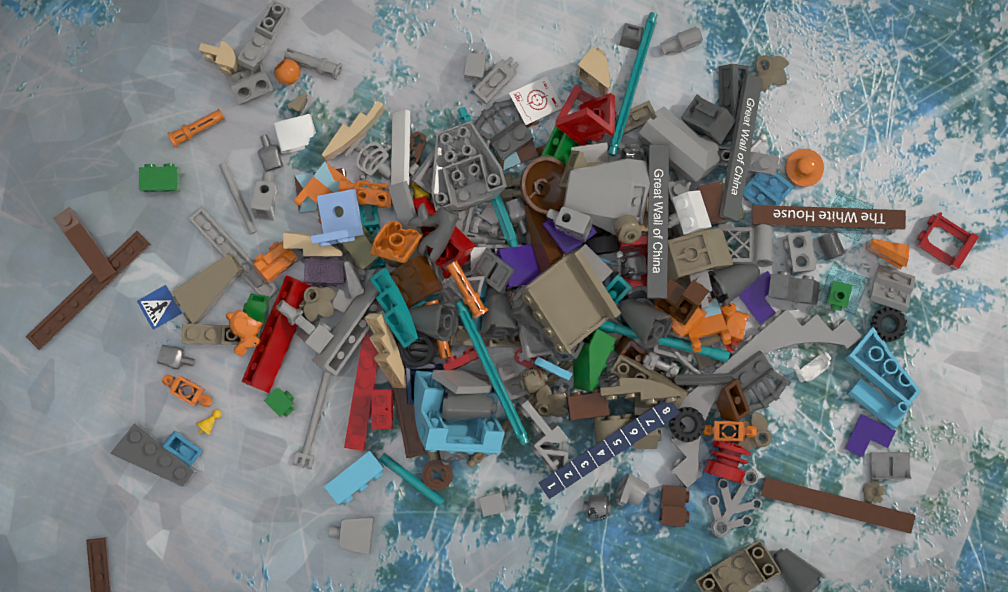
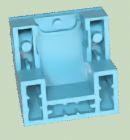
M416 371L414 383L415 420L418 434L425 450L430 452L442 450L449 453L462 451L468 454L481 452L487 455L500 453L505 432L495 414H492L491 418L443 421V400L449 394L445 392L446 387L432 378L433 372ZM493 387L490 393H481L494 398V402H498V397Z

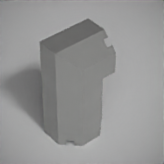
M665 107L657 110L654 113L657 117L650 118L639 132L638 139L645 145H669V165L686 180L700 181L713 172L721 161L717 152L719 150L718 145L707 135L699 136Z

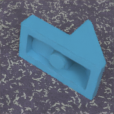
M175 430L162 445L190 466L203 452L201 448L189 441L181 432Z

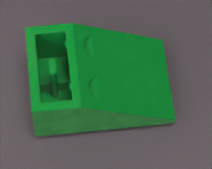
M596 329L582 340L585 345L577 358L573 359V384L575 389L592 392L597 387L598 378L606 367V360L614 349V342L616 340L614 337Z

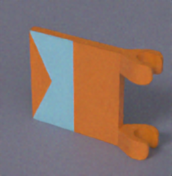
M325 161L295 198L294 203L299 206L308 196L318 204L317 196L338 192L340 180L349 179Z
M716 298L708 299L709 307L703 309L707 312V315L688 333L694 353L701 351L699 338L717 333L721 334L724 345L731 344V334L727 329Z

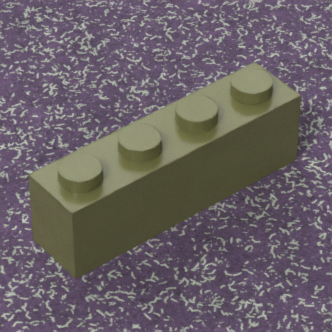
M338 206L335 209V213L338 217H341L344 210ZM362 224L363 235L355 236L354 241L342 242V248L353 256L355 265L364 270L369 269L382 257L370 254L374 238Z

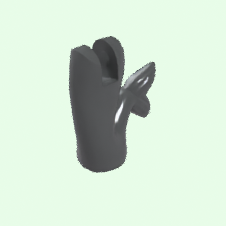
M422 203L418 208V216L412 218L407 225L438 227L421 241L418 247V254L423 257L429 247L433 248L429 261L435 263L447 246L459 215L446 207L440 206L436 213L430 216L424 203Z

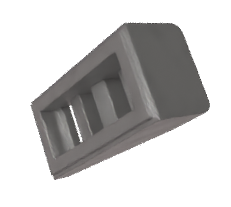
M346 253L344 254V268L349 296L353 298L364 293V283L350 255Z

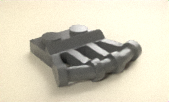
M511 97L509 100L494 102L492 107L481 111L482 114L474 124L480 135L490 140V143L502 160H505L534 140L522 122ZM513 107L515 116L513 123L509 121L502 109ZM496 112L499 113L507 125L501 131L491 118ZM486 120L496 132L494 136L480 129Z
M760 350L730 372L732 379H738L751 411L749 414L762 408H768L772 401L780 399L779 396L786 386L791 384V381L774 371ZM770 374L781 381L775 390L767 379ZM761 381L770 393L765 398L756 387ZM750 389L759 402L750 404L748 395Z

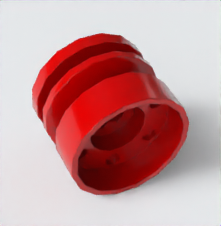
M713 440L711 445L718 447L719 451L710 450L709 453L717 458L716 460H707L703 472L742 484L746 471L738 466L739 464H748L749 461L741 459V456L750 457L752 452L731 442Z

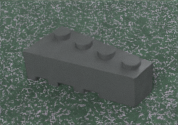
M139 423L133 424L110 453L182 487L187 486L198 472L195 468L162 446L163 443Z

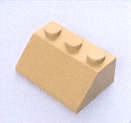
M591 47L578 63L576 75L603 96L609 93L611 86L608 59L605 57L606 53L597 47L595 49Z

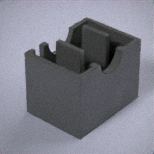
M696 94L681 117L693 131L707 135L718 144L722 143L736 122L726 108H721L701 98L698 94Z

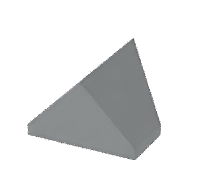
M485 276L467 278L474 292L481 293ZM454 279L441 285L443 287L441 291L454 305L465 299ZM465 304V306L468 307V310L471 313L472 311L470 310L469 306Z

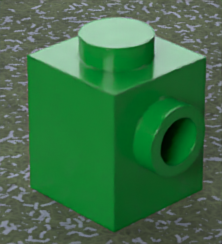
M832 281L826 305H831L830 309L837 311L847 308L852 285Z
M251 293L247 303H244L243 312L255 321L265 324L268 317L270 296Z
M277 387L264 400L279 417H288L295 410L293 408L295 405L293 400L295 398L287 390L284 392L280 387Z

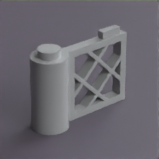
M719 224V227H715V229L722 228L723 233H728L731 236L726 241L727 246L733 240L741 245L735 251L728 247L733 264H754L758 267H768L773 264L772 226L761 224L755 227H731V224ZM741 233H750V238L745 243L738 238ZM742 249L750 253L749 258H740L737 254Z

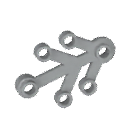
M746 470L743 483L732 500L728 488L729 481L724 478L718 480L717 486L721 489L726 508L723 516H721L718 506L720 502L718 496L710 495L707 499L714 516V521L711 523V531L715 536L724 537L732 528L752 525L753 519L749 515H743L741 519L729 520L735 513L762 508L763 503L758 498L752 499L751 502L739 504L749 486L756 484L758 481V474L755 471ZM748 474H752L753 479L751 481H747L746 476ZM723 480L727 483L725 488L720 487V482ZM712 497L717 499L714 505L710 503ZM756 500L760 502V506L757 508L753 506V502ZM745 517L750 518L749 524H744L743 519ZM718 524H723L724 529L722 531L717 530Z

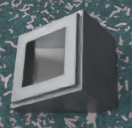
M625 23L620 46L637 50L643 27Z

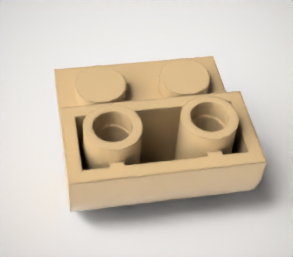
M221 41L218 48L200 43L199 51L206 58L205 60L215 63L219 70H222L221 73L230 76L233 73L239 72L238 56L229 44Z

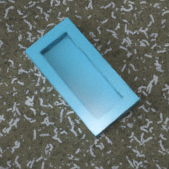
M537 357L534 363L536 366L567 381H570L573 375L540 357Z

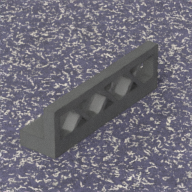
M739 64L719 66V104L721 108H726L736 120L740 99L739 89L741 90L744 74L748 73V66ZM738 70H742L741 80L738 77ZM735 124L722 142L732 141Z
M523 300L520 307L511 309L509 315L563 362L576 359L585 345L581 341L571 349V354L558 353L553 346L554 342L544 333V327L541 322L533 316V310L530 305H527Z

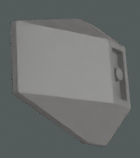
M472 121L436 133L431 192L435 211L440 206L450 210H462L496 198L507 187L502 167Z
M626 158L570 170L563 207L591 216L592 224L616 235L614 224L623 215L636 217L641 225L650 185L646 161Z

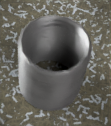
M836 231L817 238L827 259L826 261L846 253Z

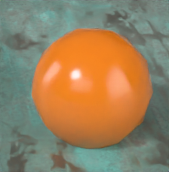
M283 59L274 69L275 78L283 85L294 84L301 74L299 65L291 59Z

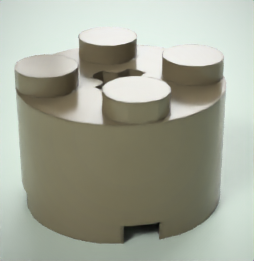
M632 414L594 417L596 444L631 422Z

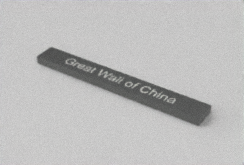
M749 73L743 76L719 217L734 223L739 221L763 79Z
M649 145L650 185L648 191L647 299H667L669 145Z

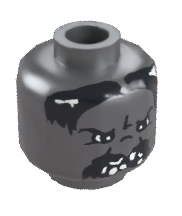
M640 252L625 253V257L621 258L623 276L629 277L630 280H639L641 275L646 274V258L644 255H640Z
M590 495L588 501L583 503V513H587L589 520L604 521L611 514V501H608L605 495Z

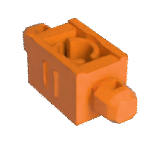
M165 374L162 379L164 385L167 387L171 386L169 393L193 406H197L200 402V405L210 407L213 402L211 397L206 394L203 395L206 389L180 375L175 380V377ZM189 385L195 395L185 396L180 386L185 387Z
M714 421V426L712 424L705 425L703 435L712 436L714 434V440L745 441V435L747 437L757 436V427H745V421ZM721 424H725L722 429L730 425L735 430H738L736 425H739V433L735 432L733 436H728L725 432H722L724 437H721Z

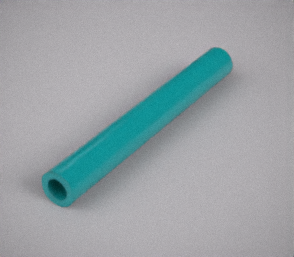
M383 453L379 458L381 463L438 507L444 502V498L428 488L422 481L386 453Z

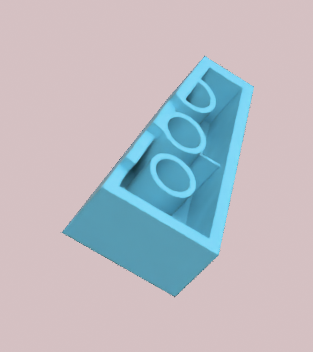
M874 327L866 331L844 359L897 404L906 402L910 406L921 391L909 374L903 370L898 359L889 351L886 343L880 339Z

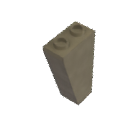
M227 254L172 291L175 303L185 311L183 314L189 323L192 322V324L201 322L241 274L243 268L234 254Z

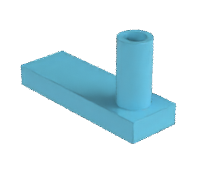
M862 378L855 383L848 393L892 430L897 428L906 415L905 413L909 410L906 402H900L895 406Z

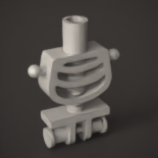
M365 133L349 147L344 156L348 159L355 150L359 152L356 158V166L363 172L359 176L360 180H364L366 174L373 177L377 171L389 180L391 178V168L385 162L389 159L387 151L391 150L392 146L387 144L383 148L379 143L371 142L363 147L361 143L368 136ZM372 147H377V149L373 150L372 152L368 151V149ZM363 156V157H365V160H364L363 165H362V167H361V166H360V159H361V157ZM368 162L371 163L368 170H366Z

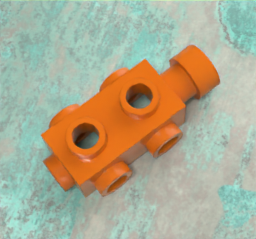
M340 180L338 192L355 189L357 201L360 205L371 204L379 208H387L392 205V198L388 188L390 185L387 183H372L368 180H357L356 183H350L349 180Z

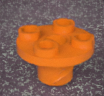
M799 149L788 157L785 166L786 174L792 184L800 187H809L821 179L824 173V163L817 152L811 149Z

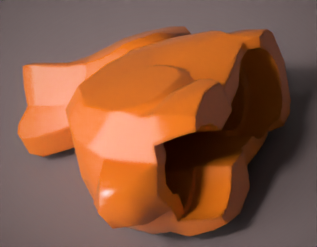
M730 303L722 308L720 307L723 310L722 315L731 334V339L742 342L749 314L736 311L737 306L734 303Z
M240 310L226 314V319L229 320V327L232 333L241 339L240 343L234 348V353L242 357L248 348H253L260 343V339L256 335L259 333L263 323L255 321Z

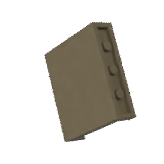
M581 249L569 251L520 289L524 302L530 305L533 310V316L541 322L544 327V333L552 339L555 350L561 354H571V349L609 318H616L621 314Z

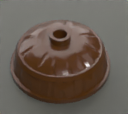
M540 157L531 161L522 173L520 180L521 195L526 204L538 213L547 215L549 209L560 212L563 207L566 189L559 187V183L566 166L561 161L552 157Z

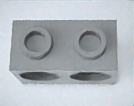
M262 62L257 65L254 71L247 68L227 77L238 104L249 102L255 97L265 95L269 91L274 90Z
M811 231L787 234L785 236L786 239H783L784 250L788 251V258H786L787 269H790L791 274L814 271L816 263ZM795 238L802 241L801 248L794 247L793 240ZM797 257L804 259V267L797 266Z

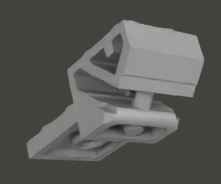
M523 396L518 400L520 404L518 409L527 419L531 417L532 421L530 423L538 432L530 440L533 444L530 448L539 459L541 457L545 459L542 463L553 473L568 463L569 452L563 447V444L568 442V437L554 421L547 425Z

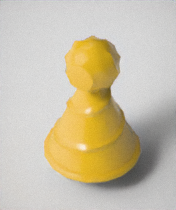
M412 182L410 188L414 191V199L423 196L428 200L431 199L430 194Z
M214 409L212 416L196 423L200 428L198 431L200 435L205 432L210 436L215 419L222 417L221 410Z

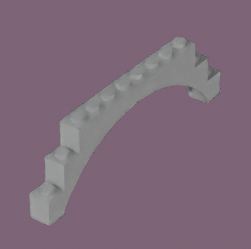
M780 309L772 316L773 321L769 324L767 322L762 324L758 328V334L748 336L743 341L745 345L740 349L736 347L734 349L736 350L735 352H730L728 362H718L714 366L716 370L711 374L730 373L759 350L766 354L782 347L804 343L839 345L845 350L862 336L847 319L836 321L831 326L833 328L831 330L818 314L814 316L809 314L801 321L803 323L801 325L788 309L784 311ZM726 384L692 385L686 390L688 394L679 409L683 407L697 409L706 420L710 408ZM684 417L680 421L684 426L682 429L684 432H690L694 429L695 423L692 418ZM671 434L673 438L670 441L685 457L684 459L678 458L672 464L673 468L671 471L688 488L702 476L698 465L701 436L692 442H683Z

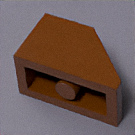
M734 379L722 388L716 401L722 420L738 422L751 412L738 379Z

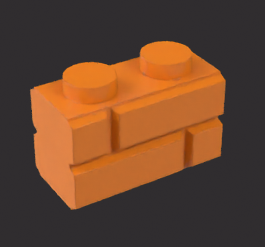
M283 241L280 243L275 242L268 248L270 250L265 255L261 253L253 260L255 262L253 269L267 285L297 262L298 258L291 249L283 248Z

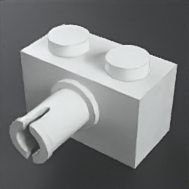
M700 190L687 191L672 198L676 213L668 216L670 221L668 222V228L681 224L683 233L686 235L712 227Z

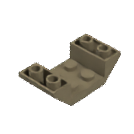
M722 228L702 230L668 240L667 283L670 279L678 282L679 278L696 273L733 266Z
M759 539L708 569L695 582L702 592H748L762 582L766 583L782 572L762 540Z

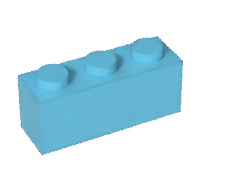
M370 450L324 487L338 505L341 503L346 505L353 499L352 494L356 491L361 493L368 487L367 482L371 479L376 481L384 475L382 471L385 468Z

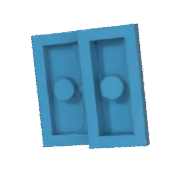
M777 171L775 176L755 174L744 187L743 196L754 205L779 206L794 188V185Z

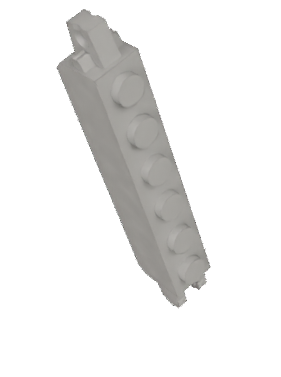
M674 170L676 177L674 182L671 181L669 172V215L676 213L672 198L688 191L686 179L683 180V176L676 170ZM681 224L672 227L675 238L685 236ZM708 270L684 277L686 287L695 280L709 290L699 305L701 309L708 308V298L711 297L710 292L712 291Z

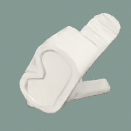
M824 352L801 369L796 364L794 370L799 382L812 381L823 373L831 364L830 355Z

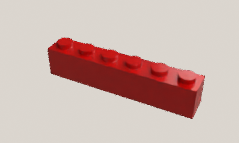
M286 275L259 338L260 343L253 352L241 382L264 392H270L298 326L295 323L291 325L288 322V318L279 312L276 307L280 301L284 300L293 308L300 309L299 305L304 300V292L309 287H312L311 285Z
M365 334L361 342L344 448L365 451L372 410V390H375L379 368L374 359L378 351L369 339L372 336L371 334Z

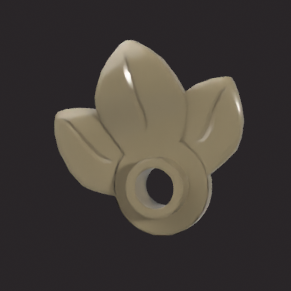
M763 55L757 58L755 62V68L758 71L756 77L763 79L762 90L767 91L771 83L777 85H785L787 83V76L783 69L789 65V62L784 57L774 56L771 58ZM763 61L768 62V67L765 69L761 66Z
M315 286L305 290L304 300L306 304L303 311L310 322H313L318 315L323 317L333 316L334 307L331 301L337 296L335 291L329 287L320 289ZM313 294H316L315 299L312 300Z
M547 384L537 391V402L534 409L540 416L552 415L560 417L569 412L568 408L564 406L567 399L566 393L552 394Z
M754 412L751 421H745V427H757V436L747 437L745 435V441H739L738 445L746 450H752L757 446L766 447L772 440V435L767 429V420L760 413ZM760 434H764L766 436V439L764 441H760L758 439V436Z

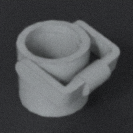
M627 473L618 484L614 501L620 506L626 505L627 501L637 506L645 497L649 485L632 474Z

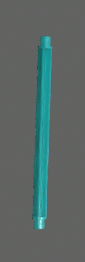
M650 12L648 19H646L645 29L618 115L614 135L608 145V155L616 156L617 150L620 149L619 145L654 28L657 25L658 14Z
M465 107L457 110L461 124L472 121ZM499 194L496 198L490 199L506 243L509 244L510 248L517 247V236L509 220L502 197Z
M462 300L455 304L458 309L457 313L465 326L516 438L519 439L521 445L529 442L526 436L527 432L519 419L468 307L465 306Z

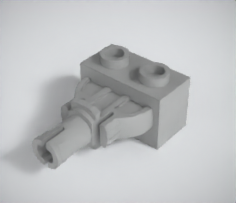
M284 300L278 303L276 309L288 318V322L291 325L295 323L301 328L296 335L320 354L334 337L329 332L331 328L319 318L310 322L302 316L303 311L301 309L293 308Z

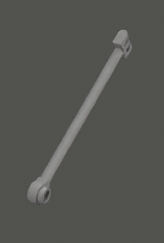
M336 326L332 327L330 333H332ZM325 371L322 375L302 453L296 451L293 465H297L298 459H302L300 467H304L306 460H308V469H312L315 456L309 454L331 375Z

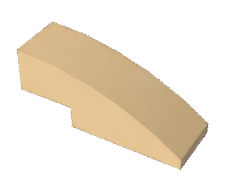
M284 231L283 233L284 249H303V256H342V249L334 244L320 247L318 243L312 244L310 236L313 235L294 231Z

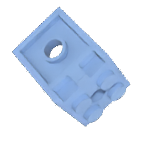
M355 189L317 196L323 234L310 236L312 244L318 243L319 247L354 241L355 236L363 235ZM338 206L344 210L341 217H338L335 213V209Z

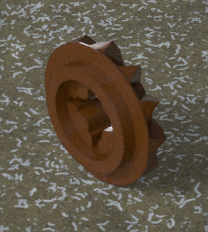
M441 460L428 462L422 471L423 482L432 490L445 489L453 478L450 465H444ZM432 468L436 471L444 469L441 474L443 482L438 478L430 480L434 476Z

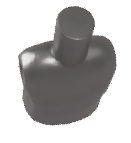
M267 135L260 136L263 148L258 150V156L263 164L264 171L269 172L283 167L278 145H270Z
M523 197L504 203L510 222L518 224L521 234L529 232L525 223L527 218Z
M162 345L157 364L176 370L182 364L193 366L195 359L184 356L182 348Z

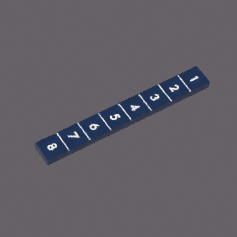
M665 400L661 401L539 481V485L548 499H551L680 414L674 403H665Z

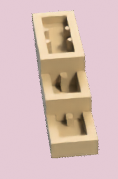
M377 100L367 116L360 112L350 127L342 124L322 153L323 159L329 161L358 141L386 110L384 104Z
M369 313L364 319L374 333L369 338L378 351L374 359L393 388H406L404 366L393 335L382 314Z

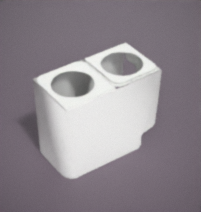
M310 114L274 123L282 154L305 149V145L309 144L310 138L316 133Z

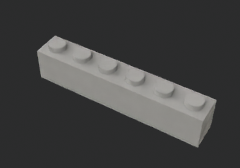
M377 267L370 278L382 270V268ZM370 278L364 286V293L355 298L331 334L334 337L320 354L317 353L312 360L322 370L334 376L338 375L370 329L364 318L369 313L377 314L383 308L376 299L380 294L370 281Z

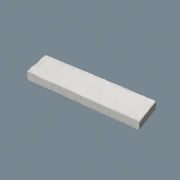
M406 109L392 113L391 185L407 181L409 185L410 111Z

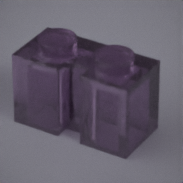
M310 256V259H305L304 282L344 284V260H341V256H329L328 260H322L321 256Z

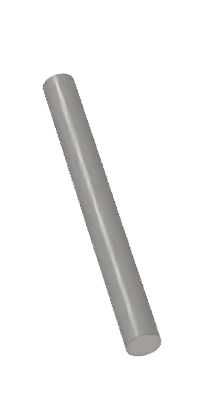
M227 163L220 164V169L250 235L256 233L257 230Z

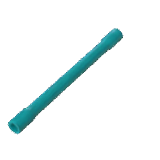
M607 320L597 328L601 331L639 339L631 327ZM667 336L665 339L661 337L658 340L660 345L694 353L691 342ZM701 345V351L695 354L728 362L730 351Z

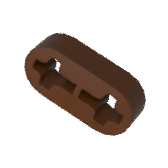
M414 132L410 136V155L412 150L415 151L414 158L416 160L411 161L409 167L414 162L416 164L419 163L426 146V137L421 132ZM421 136L423 143H419L417 148H413L415 145L413 138Z

